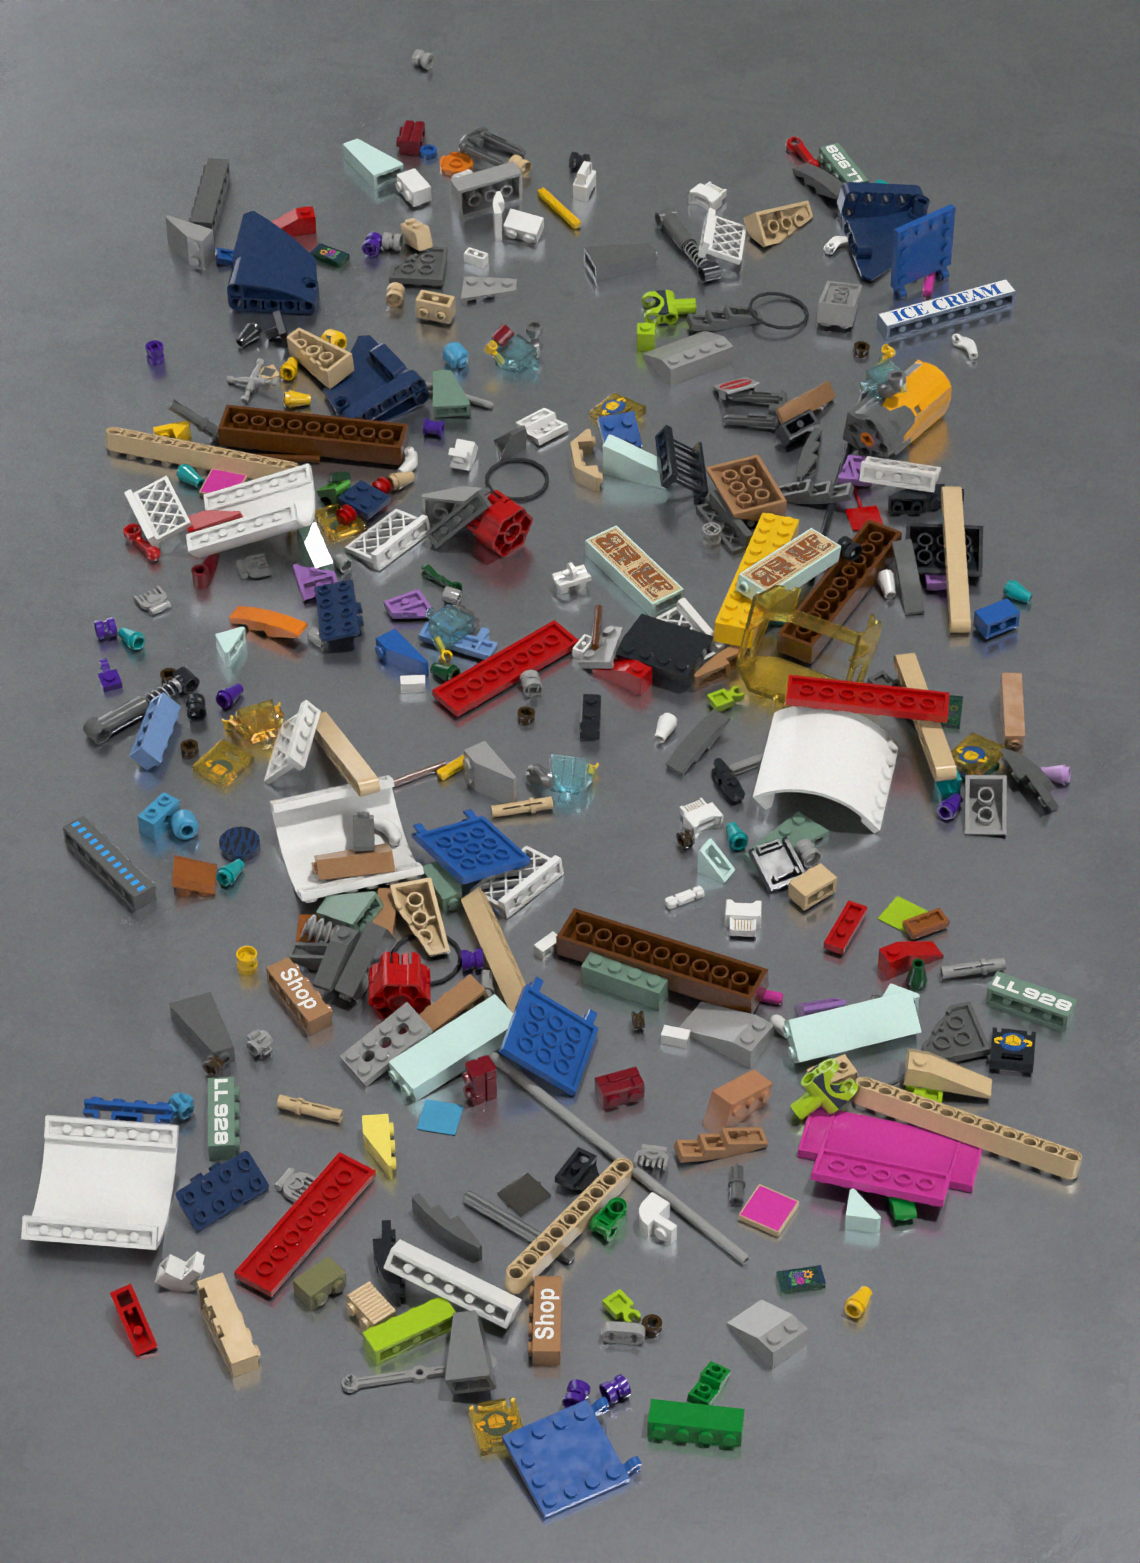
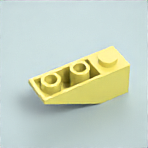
M388 1114L363 1115L364 1148L389 1180H393L392 1170H397L396 1157H391V1153H395V1139L390 1140V1136H394L393 1122L389 1123Z

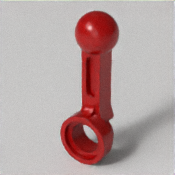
M793 136L787 140L785 147L788 152L799 154L805 163L820 168V162L814 159L799 137Z
M136 523L126 525L123 528L124 537L128 541H132L133 545L143 551L149 561H157L161 556V552L157 547L151 546L142 538L141 525Z

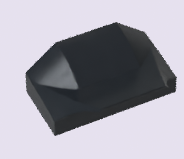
M577 1147L554 1176L555 1182L573 1190L584 1191L600 1176L596 1166L597 1156Z

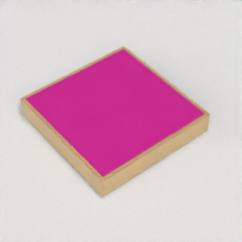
M212 468L199 491V497L204 498V494L247 482V475Z
M759 1184L739 1213L738 1220L779 1237L799 1207V1201Z

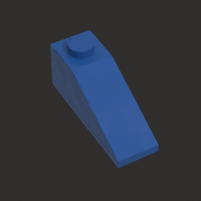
M396 629L376 637L375 652L378 657H382L388 664L418 675H425V677L429 676L428 661Z

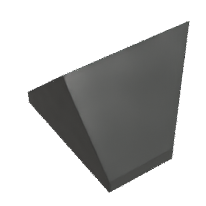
M525 425L494 439L497 462L508 459L526 449Z

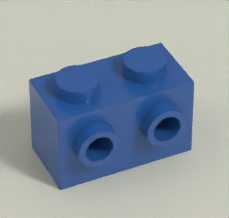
M1006 598L974 612L973 626L985 639L1018 627L1020 611Z

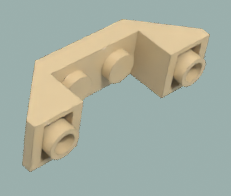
M586 429L570 443V457L576 482L595 492H600V484H603L602 472L599 473L597 465L585 466V461L582 462L583 456L593 455V447H596L595 436L591 435L590 429Z

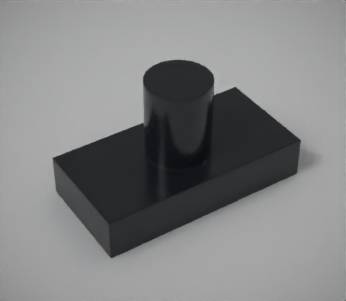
M278 310L273 312L276 326L264 331L268 340L280 336L284 346L288 347L286 338L288 332Z

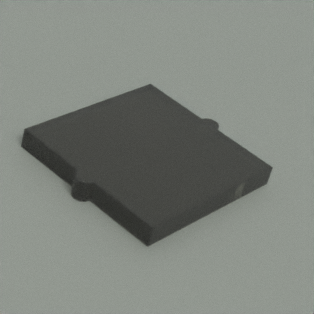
M528 1172L497 1192V1195L507 1203V1207H511L520 1217L551 1197V1194L541 1185V1182H537Z

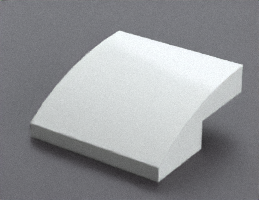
M500 191L496 192L493 200L495 242L502 241V230H504L503 225L505 223L504 199Z
M546 408L515 422L517 428L525 425L526 437L539 446L569 431L568 425L557 420L555 412Z

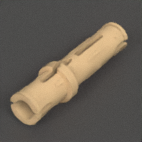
M552 796L537 799L531 797L525 801L491 805L492 817L526 812L533 814L539 810L553 809Z
M280 1094L277 1100V1108L295 1112L296 1115L306 1114L341 1123L344 1114L343 1109L308 1102L301 1097L297 1099Z

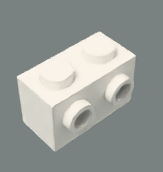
M415 168L396 175L397 182L395 186L397 191L401 192L405 200L409 201L413 207L432 200L431 186Z
M510 208L503 225L504 235L512 239H521L527 243L538 244L544 229V218Z

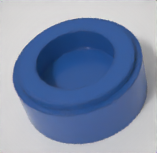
M431 144L424 145L420 148V156L426 160L434 159L437 157V148Z

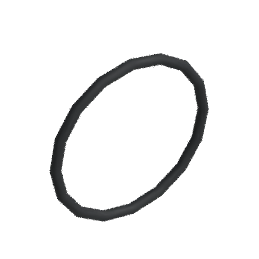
M781 292L757 294L750 300L748 305L750 314L756 321L775 329L790 330L799 328L807 322L809 317L807 307L799 299ZM768 295L782 296L797 302L804 309L805 317L803 321L796 325L777 326L758 318L753 312L752 305L759 297Z
M508 458L498 461L489 468L485 475V484L493 493L494 490L489 484V475L499 465L511 461H523L539 467L545 475V483L542 488L536 493L525 497L507 496L513 501H525L535 498L544 492L549 484V474L544 466L527 458Z
M414 933L407 935L397 942L391 951L390 963H392V953H396L401 944L416 937ZM447 935V941L455 947L458 953V963L452 973L443 979L432 981L431 986L444 983L455 976L462 965L459 945Z

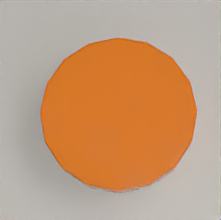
M451 152L448 156L445 157L444 155L440 159V170L447 176L452 177L454 174L467 169L473 170V159L466 153Z

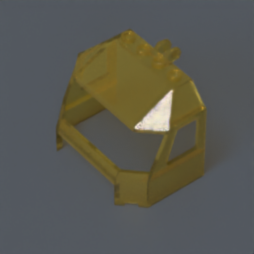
M775 585L753 596L736 668L749 692L755 693V696L759 698L771 699V708L776 709L779 705H783L782 709L792 706L785 705L789 674L838 679L779 657L756 655L770 620L790 622L855 646L853 655L848 659L851 662L846 681H852L855 669L862 665L856 681L863 683L876 652L883 623L880 620L875 621L876 616L872 613L870 614L865 631L860 633L796 610L801 587L786 590L783 585ZM759 626L748 657L744 658L750 632Z

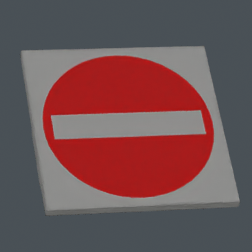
M743 377L712 386V388L718 391L721 399L726 400V394L745 389L755 392V387L760 383Z

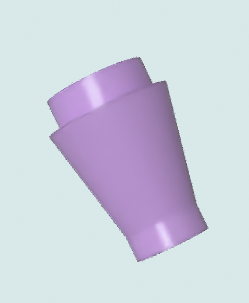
M1065 764L1041 767V770L1050 781L1063 785L1070 782L1071 767H1067Z

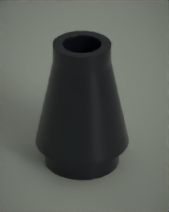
M255 322L248 323L236 339V343L243 348L259 338L262 333L259 325Z

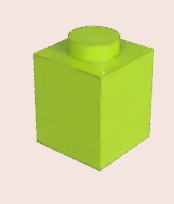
M637 323V351H651L655 349L656 323Z

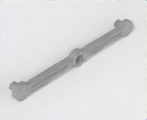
M490 1354L493 1371H495L497 1360ZM418 1365L412 1368V1370L359 1378L353 1374H347L342 1380V1388L345 1392L353 1393L358 1388L412 1380L415 1383H424L428 1378L445 1376L447 1365L428 1368ZM422 1372L423 1375L419 1376L416 1373Z

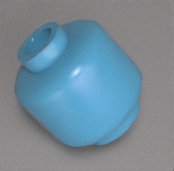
M450 342L443 348L442 358L452 369L463 368L467 365L469 352L459 342Z
M179 810L170 819L174 835L179 839H191L199 830L198 821L189 810Z

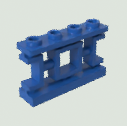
M100 1097L84 1099L85 1108L83 1109V1114L85 1117L100 1119V1111H111V1120L120 1119L144 1122L143 1114L155 1115L154 1123L172 1124L174 1110L166 1102L147 1104L146 1101L135 1100L134 1103L118 1098L112 1099V1101H106Z

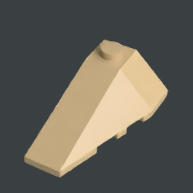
M803 201L755 212L743 219L748 235L765 247L781 242L785 237L813 218L809 201Z
M431 877L390 885L395 907L428 956L450 953Z
M907 1048L904 1085L987 1099L991 1098L992 1079L931 1052Z

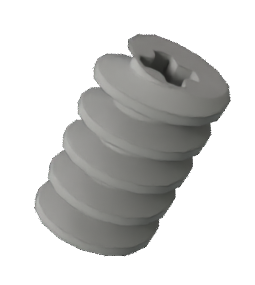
M315 914L307 919L300 938L308 934L307 941L315 937V943H319L321 940L323 943H329L340 926L337 924L332 929L331 921L324 925V918H320L316 922L317 916Z

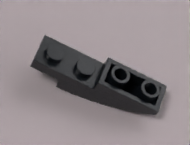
M936 484L934 493L904 489L890 495L888 498V513H926V508H942L941 487H945V484ZM962 489V501H963V503H964V489Z
M382 1220V1238L373 1239L375 1269L379 1282L388 1298L396 1307H401V1298L405 1297V1284H401V1279L404 1278L384 1269L392 1243H396V1229H391V1220Z

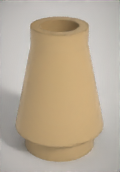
M412 471L390 473L386 479L390 481L392 491H398L409 483L414 482L415 475Z

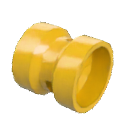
M243 946L236 952L237 969L242 975L249 976L258 971L257 950L254 947Z

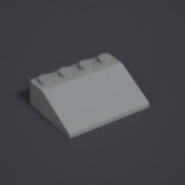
M703 331L643 353V357L671 387L733 364V345L724 336Z

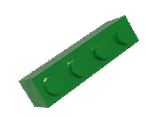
M651 1399L647 1422V1436L741 1446L745 1409Z

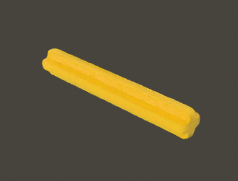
M544 187L537 190V195L572 228L577 229L581 227V221Z

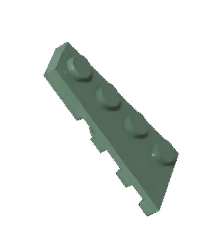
M797 811L752 848L756 851L757 846L779 839L782 844L783 837H788L793 848L802 839H810L814 844L815 840L819 838L825 839L829 837V830ZM747 851L744 854V861L755 867Z

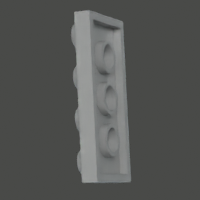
M406 1002L341 1054L340 1058L364 1086L367 1087L390 1068V1060L434 1032L409 1003ZM408 1027V1031L405 1034H399L402 1028ZM392 1041L389 1047L382 1048L384 1042ZM368 1055H375L373 1060L369 1062L365 1061V1058Z

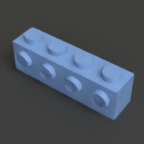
M164 692L150 701L129 755L146 770L153 766L156 767L162 762L163 752L168 747V739L174 731V723L179 718L178 713L181 706Z

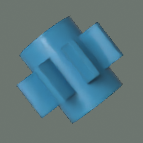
M176 1093L168 1100V1104L174 1110V1116H172L174 1119L176 1117L179 1120L187 1119L193 1114L195 1107L193 1104L194 1099L189 1094Z

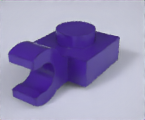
M107 658L100 659L101 673L97 675L103 692L123 688L117 669L110 670Z

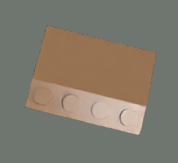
M758 454L706 467V472L733 517L759 521L762 513H772L786 517L787 500Z

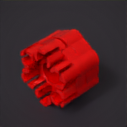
M494 490L493 493L495 495L491 493L487 497L492 506L471 522L475 526L468 524L466 528L481 543L499 556L505 557L524 544L533 523V518L523 507L499 490Z
M390 951L381 954L380 963L369 967L368 1002L380 1019L385 1020L406 1002L418 1014L431 1005V970L426 965L421 964L418 953L411 952L410 964L409 953H403L400 964L398 953H392V963H390Z

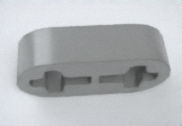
M610 1321L602 1325L601 1338L607 1343L638 1345L644 1342L646 1330L643 1325L638 1323Z

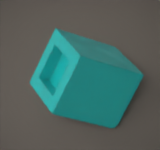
M957 771L956 779L935 781L934 786L940 799H947L954 793L960 794L962 779Z

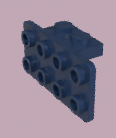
M353 580L317 586L315 592L321 641L326 642L362 635L361 627H364V620L360 614L363 613L361 602L356 600Z
M243 1151L222 1165L220 1162L215 1163L208 1168L210 1172L202 1175V1173L195 1175L190 1179V1184L175 1192L174 1197L194 1230L199 1231L269 1188V1184L248 1151Z

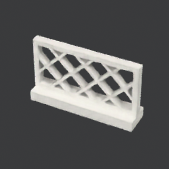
M709 208L703 222L698 257L705 258L706 254L740 265L746 226L715 216L716 210Z
M867 456L866 460L861 463L859 481L934 493L936 482L941 473V467Z
M167 475L134 493L131 489L124 492L151 546L160 549L159 543L192 526ZM167 484L164 491L158 490L160 486ZM150 494L147 499H140L141 496ZM155 495H161L158 501L153 500ZM166 496L172 497L170 502H164ZM149 505H156L153 511L147 510ZM161 506L167 507L165 512H158ZM172 508H178L176 514L170 513ZM155 517H162L159 523L153 522ZM167 518L173 519L171 524H164ZM178 519L186 521L180 525H176ZM162 528L167 529L165 533L158 535Z
M395 509L345 546V552L373 563L374 569L380 571L426 536L425 533L430 530L428 516L422 514L420 517H416ZM397 516L402 518V519L393 520V519H394L395 517H397ZM403 524V526L392 528V526ZM390 534V536L379 537L380 535ZM377 536V538L367 539L369 537ZM377 544V546L366 547V545Z
M685 598L678 600V606L656 617L663 621L690 627L692 630L711 635L714 640V631ZM677 613L681 616L680 620H670ZM712 640L708 649L711 653L705 656L701 666L724 650L725 644Z
M303 701L298 713L280 725L264 782L268 785L292 768H296L298 771L305 768L321 713L309 701Z
M525 846L521 850L526 855L529 854L533 857L530 859V865L533 864V868L522 869L521 867L484 878L469 891L472 892L478 887L481 890L490 889V892H484L490 905L500 910L501 916L508 919L564 874L560 857L555 855L550 858ZM545 863L541 867H536V864ZM531 874L527 878H522V875ZM519 875V879H507V877ZM496 878H505L504 881L493 882ZM517 885L513 889L508 890V886ZM505 887V890L493 891V888ZM495 897H502L498 901L493 899Z

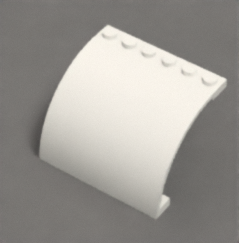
M309 463L204 494L205 510L240 511L243 518L186 534L188 552L197 558H202L311 525L315 515V490L312 469Z
M802 706L784 708L774 713L753 798L764 809L772 807L775 793L802 792L823 796L850 808L861 817V822L868 829L876 833L881 828L899 744L880 726L857 713L820 708L813 709Z
M389 775L378 777L380 792L359 797L351 785L346 784L270 801L284 863L293 888L302 901L312 903L320 897L338 895V893L346 892V894L356 893L360 888L374 889L378 887V884H396L400 879L414 880L419 878L418 875L424 874L423 866L415 861L403 832L392 787H394L392 777ZM357 812H369L374 817L389 819L401 832L402 838L400 843L392 846L389 844L388 837L383 832L374 829L375 845L388 843L393 852L394 872L319 880L317 874L313 875L311 863L315 862L314 856L354 849L353 815H357Z
M46 1115L44 1155L37 1199L32 1216L24 1215L22 1217L21 1239L156 1250L165 1232L172 1201L179 1125Z

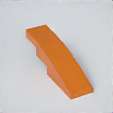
M238 606L228 617L231 624H246L249 630L265 631L267 637L298 638L308 626L306 622L291 616L256 607Z

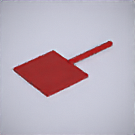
M853 485V492L859 507L845 509L852 532L859 531L868 519L883 525L877 505L863 507L856 486Z

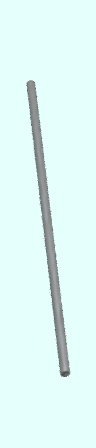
M496 1051L488 1055L498 1068L613 1161L618 1158L629 1159ZM639 1166L633 1167V1177L653 1193L668 1201L670 1207L742 1265L749 1262L750 1256Z

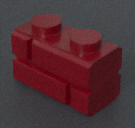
M406 120L404 126L400 127V137H397L396 147H399L400 154L414 156L420 154V148L425 137L424 122Z
M485 1055L479 1057L478 1060L474 1059L466 1062L465 1072L462 1073L466 1084L463 1087L466 1099H470L475 1106L485 1103V1100L496 1099L497 1074L496 1067L491 1058Z
M637 1067L595 1077V1092L602 1108L609 1106L617 1107L621 1103L628 1101L636 1102L645 1097V1085Z

